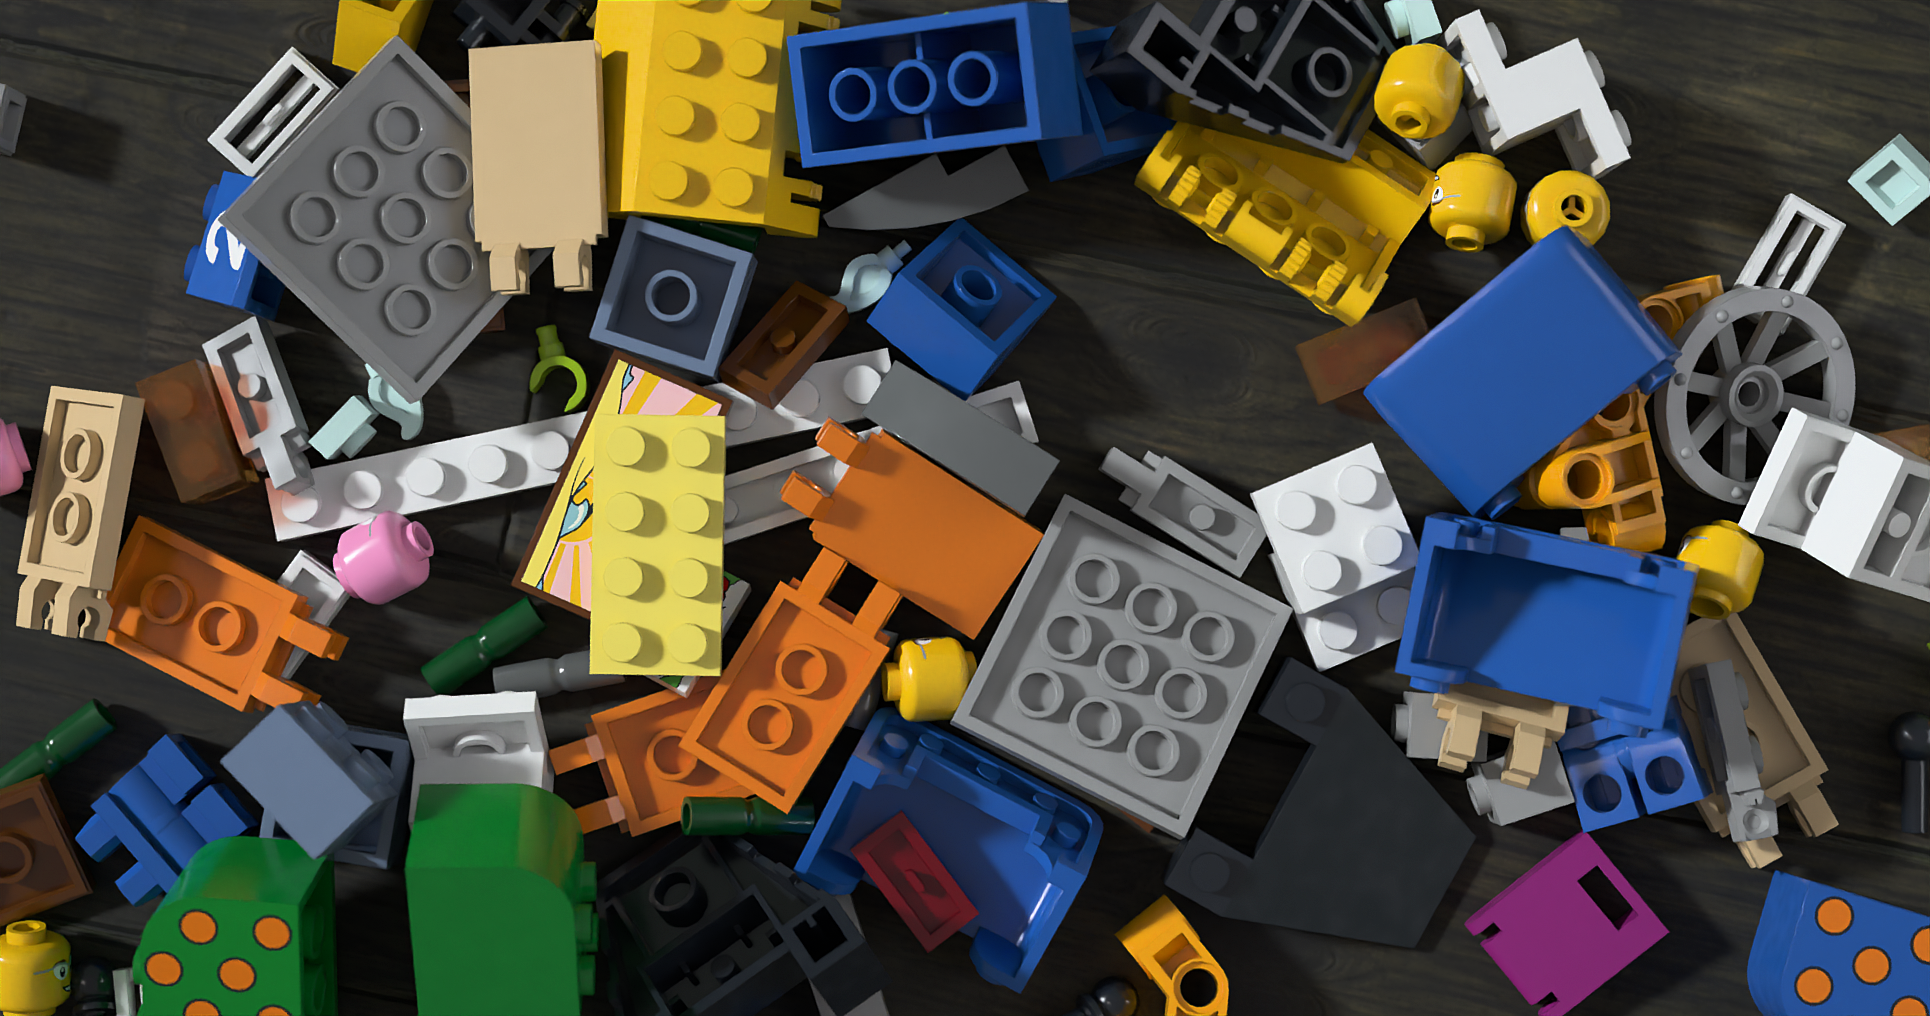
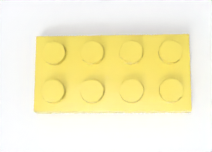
M595 414L590 674L722 675L726 416Z

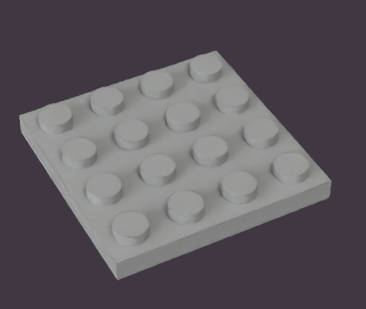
M398 35L385 43L217 219L409 404L418 402L512 297L503 296L501 292L491 291L489 264L491 252H482V245L475 242L471 109ZM554 248L528 249L529 276Z
M1064 494L950 724L1181 840L1187 834L1294 608Z

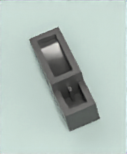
M1005 145L949 176L935 153L824 214L823 217L829 227L862 230L914 228L953 221L988 210L1029 190Z
M895 360L861 413L867 419L1023 517L1060 461Z

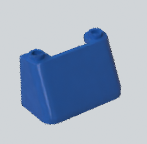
M1564 225L1546 235L1382 371L1365 388L1363 394L1379 415L1474 518H1481L1487 513L1493 520L1509 510L1522 498L1523 495L1517 487L1525 479L1523 476L1525 472L1623 393L1630 394L1640 389L1647 396L1659 389L1676 374L1677 370L1673 367L1672 363L1682 356L1683 353L1588 239L1572 227Z
M1438 512L1426 516L1395 672L1411 676V687L1433 693L1449 694L1450 684L1470 682L1597 710L1596 713L1609 719L1607 730L1626 736L1647 738L1649 729L1662 731L1700 566L1670 557L1465 515Z
M880 708L873 715L793 871L799 879L818 891L823 889L832 896L851 894L857 888L860 880L879 889L850 848L899 810H902L979 912L975 918L959 929L962 933L974 938L970 946L969 956L977 972L986 981L995 985H1004L1021 994L1088 875L1103 833V822L1091 807L953 734L927 721L909 722L900 716L897 708Z

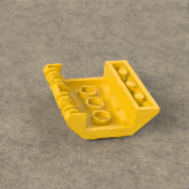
M598 0L594 40L601 44L608 218L627 220L629 215L641 218V215L763 227L767 234L817 238L820 209L792 203L791 199L809 202L820 201L823 186L815 184L813 181L784 176L785 158H792L802 163L799 138H797L798 128L786 36L798 35V31L814 33L839 29L840 20L838 18L820 12H840L842 0Z
M1177 121L1172 130H1167L1138 173L1134 185L1151 195L1159 205L1172 209L1204 230L1214 241L1227 245L1259 266L1267 276L1280 280L1312 301L1322 312L1333 315L1352 327L1362 319L1374 302L1389 276L1385 271L1404 239L1430 204L1436 173L1369 129L1364 134L1350 161L1342 164Z

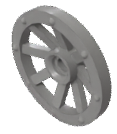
M1768 286L1743 287L1728 291L1710 300L1694 312L1682 325L1672 340L1683 353L1682 356L1672 363L1677 372L1669 381L1655 391L1654 417L1660 444L1676 472L1689 485L1704 494L1730 503L1747 505L1760 478L1759 476L1745 479L1747 427H1749L1770 456L1780 434V431L1772 422V419L1779 411L1789 413L1793 407L1849 426L1856 390L1854 362L1847 340L1839 325L1818 303L1802 294ZM1765 311L1740 358L1732 322L1743 316ZM1788 317L1797 322L1811 338V341L1763 364ZM1712 340L1719 369L1712 376L1693 372L1698 358ZM1819 361L1821 362L1823 372L1822 401L1784 392L1783 379ZM1687 391L1708 395L1710 404L1688 428L1686 416ZM1724 423L1721 475L1706 463L1698 451Z

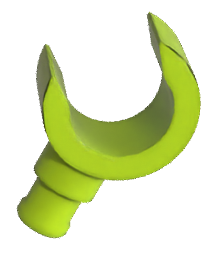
M556 325L537 328L536 334L540 343L538 352L541 362L535 366L531 373L530 391L537 393L544 384L546 376L552 370L557 368L570 369L577 379V389L575 394L569 399L565 412L568 414L579 410L589 397L591 383L588 373L579 363L566 357L563 342L558 340Z

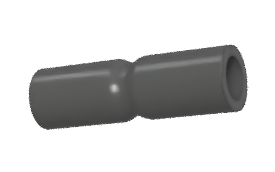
M590 650L565 654L558 659L543 658L493 668V681L496 693L503 691H536L537 698L553 696L563 690L574 692L627 681V675L590 674Z

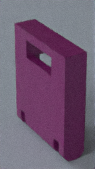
M1580 829L1475 912L1464 924L1473 936L1484 931L1493 922L1498 926V929L1480 944L1530 1005L1536 1004L1550 992L1555 995V997L1538 1011L1539 1016H1563L1669 933L1668 929L1589 833L1583 832V829ZM1597 865L1633 908L1613 923L1578 882L1581 877Z

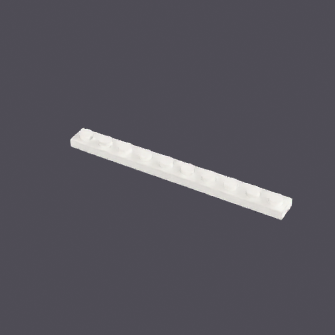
M888 348L814 363L774 410L724 383L704 386L703 388L734 401L726 420V448L821 429L828 417L841 424L867 419L861 413L890 370L891 361ZM587 411L314 468L311 471L315 485L295 496L283 490H276L271 478H266L265 483L277 541L284 542L354 527L384 511H393L407 516L555 485Z

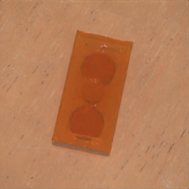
M1413 298L1363 318L1352 327L1346 325L1295 346V349L1319 406L1368 386L1382 371L1430 331L1417 299Z

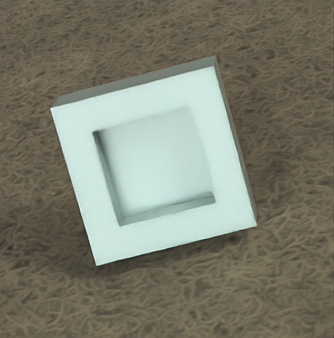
M1391 0L1384 4L1385 15L1393 36L1396 39L1404 37L1407 46L1422 43L1433 44L1443 32L1431 0Z
M1898 134L1854 171L1848 182L1893 226L1930 196V163L1901 134Z
M353 395L308 442L327 460L336 459L342 452L351 459L377 433L370 423L380 413L363 396Z

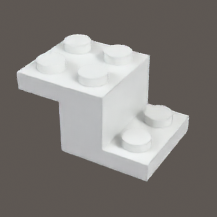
M1478 9L1455 19L1435 43V45L1448 51L1460 63L1465 73V90L1461 103L1465 106L1472 121V130L1483 154L1496 155L1555 129L1572 169L1588 174L1595 180L1603 177L1631 158L1626 148L1631 145V136L1627 124L1619 111L1613 110L1610 112L1600 89L1605 85L1602 68L1592 51H1583L1578 38L1505 69L1502 60L1507 58V50L1501 33L1493 22L1485 24Z
M1792 407L1738 525L1754 535L1800 548L1848 578L1930 602V462L1886 438Z
M1373 442L1250 494L1274 550L1273 553L1268 555V558L1288 605L1294 608L1292 611L1293 617L1317 672H1322L1402 638L1415 574L1414 567L1417 565L1419 551Z
M503 691L496 694L462 696L437 695L428 698L405 699L403 721L415 759L408 820L411 833L420 784L518 783L537 786L553 793L554 767L548 753L549 746L536 691Z

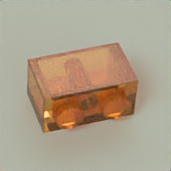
M194 359L135 382L140 398L145 399L144 408L181 503L204 505L260 483L251 458L242 454L209 363Z

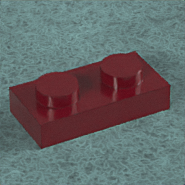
M899 810L850 848L851 852L928 953L979 914L978 910L902 810Z

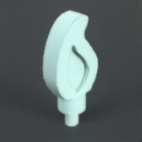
M903 240L894 249L887 245L876 255L875 253L867 254L853 259L844 272L840 292L838 295L830 298L845 305L848 314L859 312L877 303L891 285L892 274L904 265L900 259L912 250L911 247Z
M366 363L365 367L371 377L368 394L372 406L379 413L400 423L402 427L401 436L404 440L413 439L419 434L423 425L424 409L422 398L418 402L409 404Z

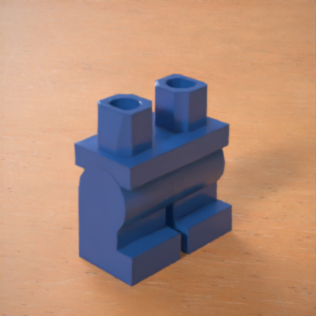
M1677 695L1670 697L1662 731L1649 729L1647 738H1637L1607 730L1609 719L1596 713L1597 710L1569 706L1565 733L1557 743L1560 752H1563L1566 772L1584 833L1638 818L1646 812L1649 815L1702 800L1714 792L1705 768L1700 766L1690 732L1681 715L1682 710Z
M181 733L164 735L147 752L148 755L138 765L126 773L108 793L103 794L95 801L91 807L96 814L89 819L75 837L76 841L88 855L98 863L105 861L123 844L134 855L138 862L115 883L122 894L135 907L143 906L165 892L168 893L189 860L204 845L224 837L247 836L260 826L259 822L224 783L210 784L190 801V805L187 804L217 774Z

